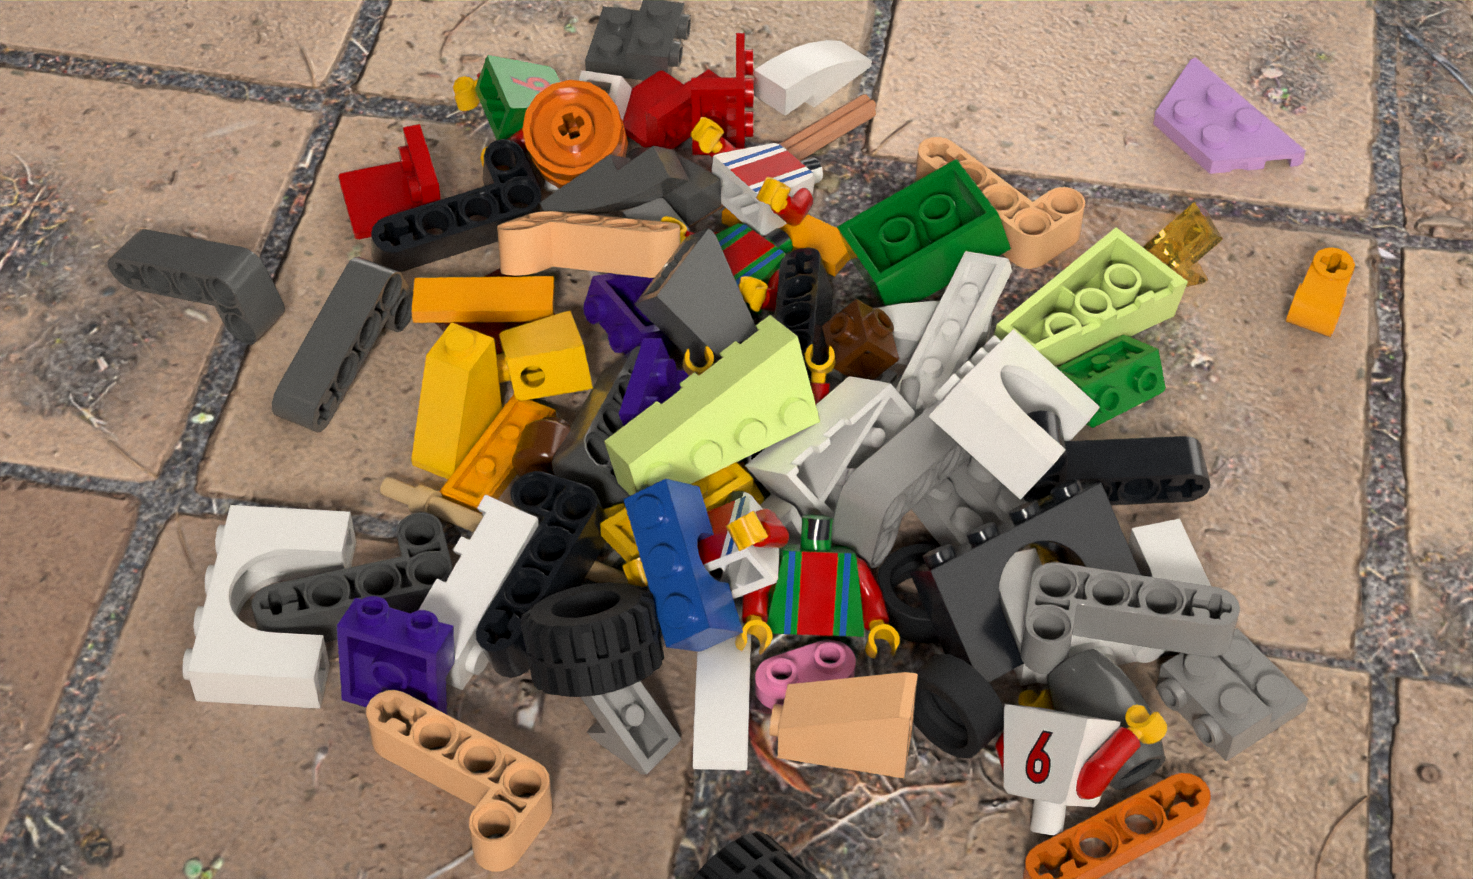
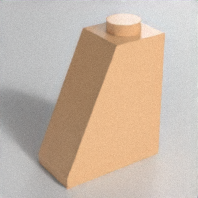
M902 672L788 684L783 705L774 704L770 720L769 735L778 737L777 758L904 778L912 737L918 674Z

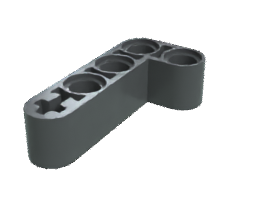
M140 229L108 259L110 272L121 284L130 289L215 306L227 330L237 340L248 345H253L285 312L284 303L262 260L255 253L241 246Z
M359 256L349 261L277 386L272 400V412L275 416L317 433L323 431L328 426L382 328L401 332L412 318L413 293L399 271Z
M636 346L601 372L573 421L570 432L556 451L552 460L555 476L586 485L593 489L603 509L624 503L623 499L630 496L617 482L604 441L623 427L619 411L641 346Z
M426 512L413 513L402 519L397 527V539L401 557L263 587L252 599V611L257 630L276 633L323 635L325 642L338 640L337 624L353 600L369 596L385 599L389 607L407 613L418 611L436 579L446 582L453 570L441 522L433 514Z

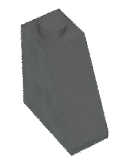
M709 228L690 235L683 240L634 304L684 354L689 349L690 360L699 368L707 364L704 354L705 346H708L713 352L714 362L712 365L722 359L719 354L735 341L747 340L758 331L718 239Z

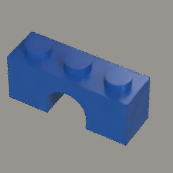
M664 479L623 499L648 586L654 598L655 609L666 648L701 652L743 633L729 583L715 580L707 572L699 556L697 542L714 535L700 487Z

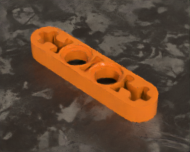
M1178 773L1171 775L1036 845L1029 851L1025 859L1023 879H1054L1049 873L1039 875L1040 865L1043 864L1048 870L1060 867L1059 875L1056 879H1098L1201 824L1205 819L1210 804V790L1200 777L1193 774ZM1179 795L1183 800L1193 798L1195 800L1193 807H1190L1186 802H1180L1173 806L1175 796ZM1170 809L1167 819L1165 811ZM1135 814L1143 815L1153 822L1155 829L1150 833L1138 834L1127 827L1125 819ZM1098 838L1108 845L1110 852L1104 857L1094 858L1086 855L1081 850L1079 844L1084 839ZM1066 852H1068V856L1070 859L1067 862H1065Z

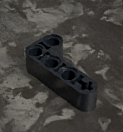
M496 140L490 143L485 150L483 187L378 220L371 232L373 262L399 272L407 271L498 242V225L531 213L540 212V187L522 148L511 140ZM504 165L510 167L511 169L503 171L495 167ZM522 202L527 204L528 207L518 208L511 204ZM479 215L485 217L486 220L473 221L469 217ZM436 228L441 229L444 233L433 235L426 231Z
M807 247L790 252L780 263L775 319L798 336L808 378L811 381L812 372L807 367L805 352L813 344L811 361L816 365H823L828 361L826 354L827 344L822 325L831 319L833 291L820 252L815 248Z
M1043 410L1027 414L1066 450L1023 497L1025 501L1037 500L1040 505L1053 498L1050 490L1075 479H1079L1081 485L1102 483L1111 505L1189 502L1202 498L1210 489V479L1202 445L1193 437L1174 436L1064 441L1061 420L1057 414Z
M540 471L528 472L514 482L511 488V500L515 507L537 517L539 526L479 622L476 630V640L496 673L509 678L521 676L530 669L520 624L522 615L531 606L550 595L581 586L607 542L601 536L600 523L608 519L594 490L586 485Z

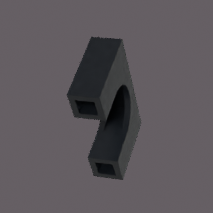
M1079 479L1065 482L1050 490L1052 499L1040 505L1037 500L1022 504L1008 512L1011 520L997 527L995 522L981 525L966 533L968 542L956 548H953L952 544L943 545L923 555L925 564L909 571L945 654H950L964 660L975 668L988 682L1024 664L1001 610L999 584L1002 572L1009 559L1015 552L1027 544L1032 543L1046 549L1059 563L1141 575L1102 483L1081 485Z

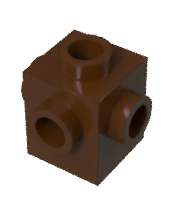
M855 299L822 325L827 344V357L829 358V347L831 346L835 354L834 369L847 377L874 380L900 360L892 333L894 325L889 316L879 308L873 309L860 300Z

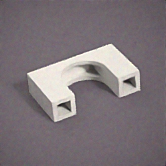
M1013 329L1002 341L994 335L983 348L981 347L970 360L943 384L934 395L941 403L929 417L1021 500L1066 450L1027 414L1040 410L1057 414L1061 420L1064 441H1071L1093 417L1100 406Z
M230 505L226 524L219 525L217 528L215 539L217 558L215 565H209L206 570V601L204 606H198L195 612L194 634L196 639L193 649L187 648L183 658V677L185 680H190L196 701L321 709L330 667L323 635L260 631L244 624L238 619V616L245 602L255 592L267 585L351 567L356 539L350 512Z
M1180 519L1132 528L1128 546L1141 576L1211 586ZM1035 548L1015 552L1004 567L999 584L1001 610L1020 655L1031 579L1034 571L1042 565ZM1072 635L1068 658L1080 652L1095 649L1118 666L1137 661L1148 663L1161 656L1179 652ZM1025 664L1014 669L1020 686L1034 683L1048 684L1047 679L1050 674L1034 672L1026 667Z

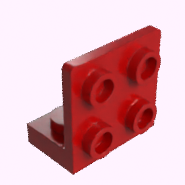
M736 33V77L691 78L692 131L702 117L708 118L723 129L724 134L721 137L735 148H745V137H753V111H745V108H753L754 78H745V75H753V49H745V33ZM692 138V155H709L703 152L699 147V142Z
M708 69L696 78L720 76ZM659 70L633 87L623 118L626 135L644 148L657 146L674 149L690 138L692 132L691 80L683 84L667 72Z
M420 124L403 127L405 146L398 147L399 162L344 172L338 175L355 239L370 238L375 223L386 216L441 200L438 179Z

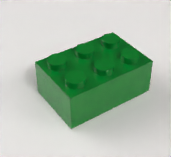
M957 159L837 226L852 263L883 307L919 302L949 285L965 251L998 257L1011 249L999 213Z

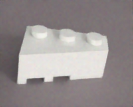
M851 376L847 377L816 404L820 419L819 423L765 448L745 466L771 494L795 506L801 518L805 515L834 518L840 492L849 476L856 468L909 425L916 414L891 383Z
M484 495L477 508L483 513V518L471 539L469 540L461 536L453 549L456 554L460 555V558L447 581L444 582L436 579L419 609L430 611L437 616L439 622L454 626V665L446 677V683L460 690H463L474 674L479 675L482 673L489 662L476 640L478 624L539 526L537 517L488 495Z

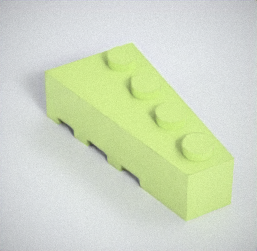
M1115 227L996 325L994 335L1002 341L1014 329L1057 368L1123 334L1131 337L1174 317L1188 281Z
M769 315L756 325L758 331L741 344L735 341L719 354L722 359L701 375L694 372L680 383V390L663 404L656 401L606 439L604 442L618 484L630 496L664 479L692 484L819 423L820 419L798 336Z

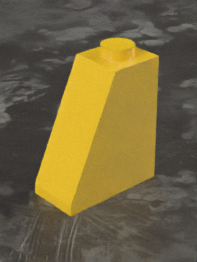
M451 322L426 354L411 457L413 466L449 479L502 410L494 338Z

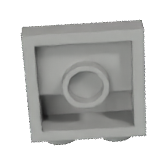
M971 456L915 505L912 511L941 546L952 544L953 548H956L968 542L966 533L990 522H995L997 527L1011 520L1008 512L1028 501H1025L1024 498L1020 500Z
M1238 628L1235 629L1230 648L1222 655L1205 657L1180 653L1163 663L1156 690L1159 692L1165 705L1173 711H1178L1194 728L1199 740L1207 747L1214 748L1225 761L1230 760L1304 712L1309 700Z

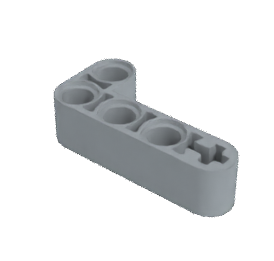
M938 400L856 468L840 492L833 518L831 543L836 546L850 548L855 552L856 557L866 561L870 568L878 567L890 553L897 538L902 517L972 456L929 417L941 403Z
M1046 563L1034 571L1031 579L1021 645V659L1030 670L1040 674H1050L1058 665L1068 659L1072 635L1205 657H1216L1224 654L1230 648L1240 613L1239 602L1229 591L1218 587L1064 563Z

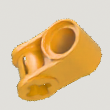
M1330 247L1323 248L1314 255L1303 283L1299 284L1286 318L1287 323L1331 338L1344 306L1347 287L1355 268L1353 258L1346 251Z

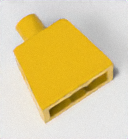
M565 311L502 331L499 334L503 353L496 355L499 383L510 381L516 400L524 401L593 389L584 344L571 311Z

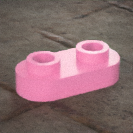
M822 640L764 660L756 670V696L764 706L773 709L774 704L783 705L788 684L854 678L856 667L855 655L846 644L840 641ZM832 660V661H836V662H835V663H832V664H828V663H825V662H823V661ZM783 674L788 676L789 678L779 680L775 677Z

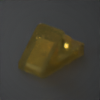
M1194 201L1148 241L1143 248L1187 280L1186 287L1208 281L1198 261L1220 243L1223 238L1207 210Z

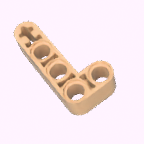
M930 137L919 144L915 182L957 159L999 213L1011 247L1009 251L1002 255L1017 266L1027 269L1043 266L1079 240L1085 200L1083 195L1077 190L1068 187H1058L1048 191L1032 202L947 138Z
M542 211L531 213L497 226L501 273L514 276L534 274L551 267L655 278L680 245V227L678 224L670 222L561 211Z
M386 690L378 693L370 700L366 709V717L375 752L386 760L475 806L469 817V831L473 856L477 864L483 869L492 872L512 868L551 817L552 797L549 774L546 768L539 762L404 692ZM443 746V748L431 750V748ZM478 770H489L484 773H474ZM524 793L535 794L530 797H519V795ZM495 833L505 834L504 836L495 839L487 838L488 836Z

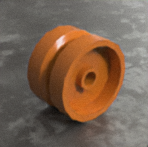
M571 79L551 84L535 96L525 112L522 131L526 148L544 179L559 189L608 155L626 158L628 141L618 107L606 91L591 82Z

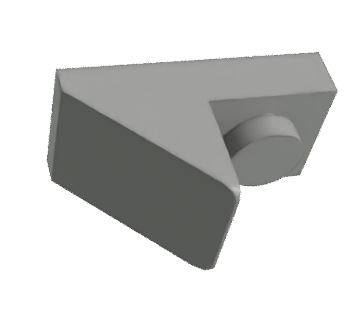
M641 681L614 692L581 697L597 719V722L587 731L589 736L640 774H648L682 740Z

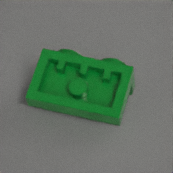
M1124 334L1057 367L1100 406L1086 424L1091 428H1095L1163 393L1166 388L1159 349Z

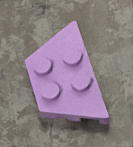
M1196 57L1189 61L1155 111L1153 124L1209 174L1231 172L1234 169H1264L1265 162L1271 160L1287 159L1290 167L1303 164L1306 150Z

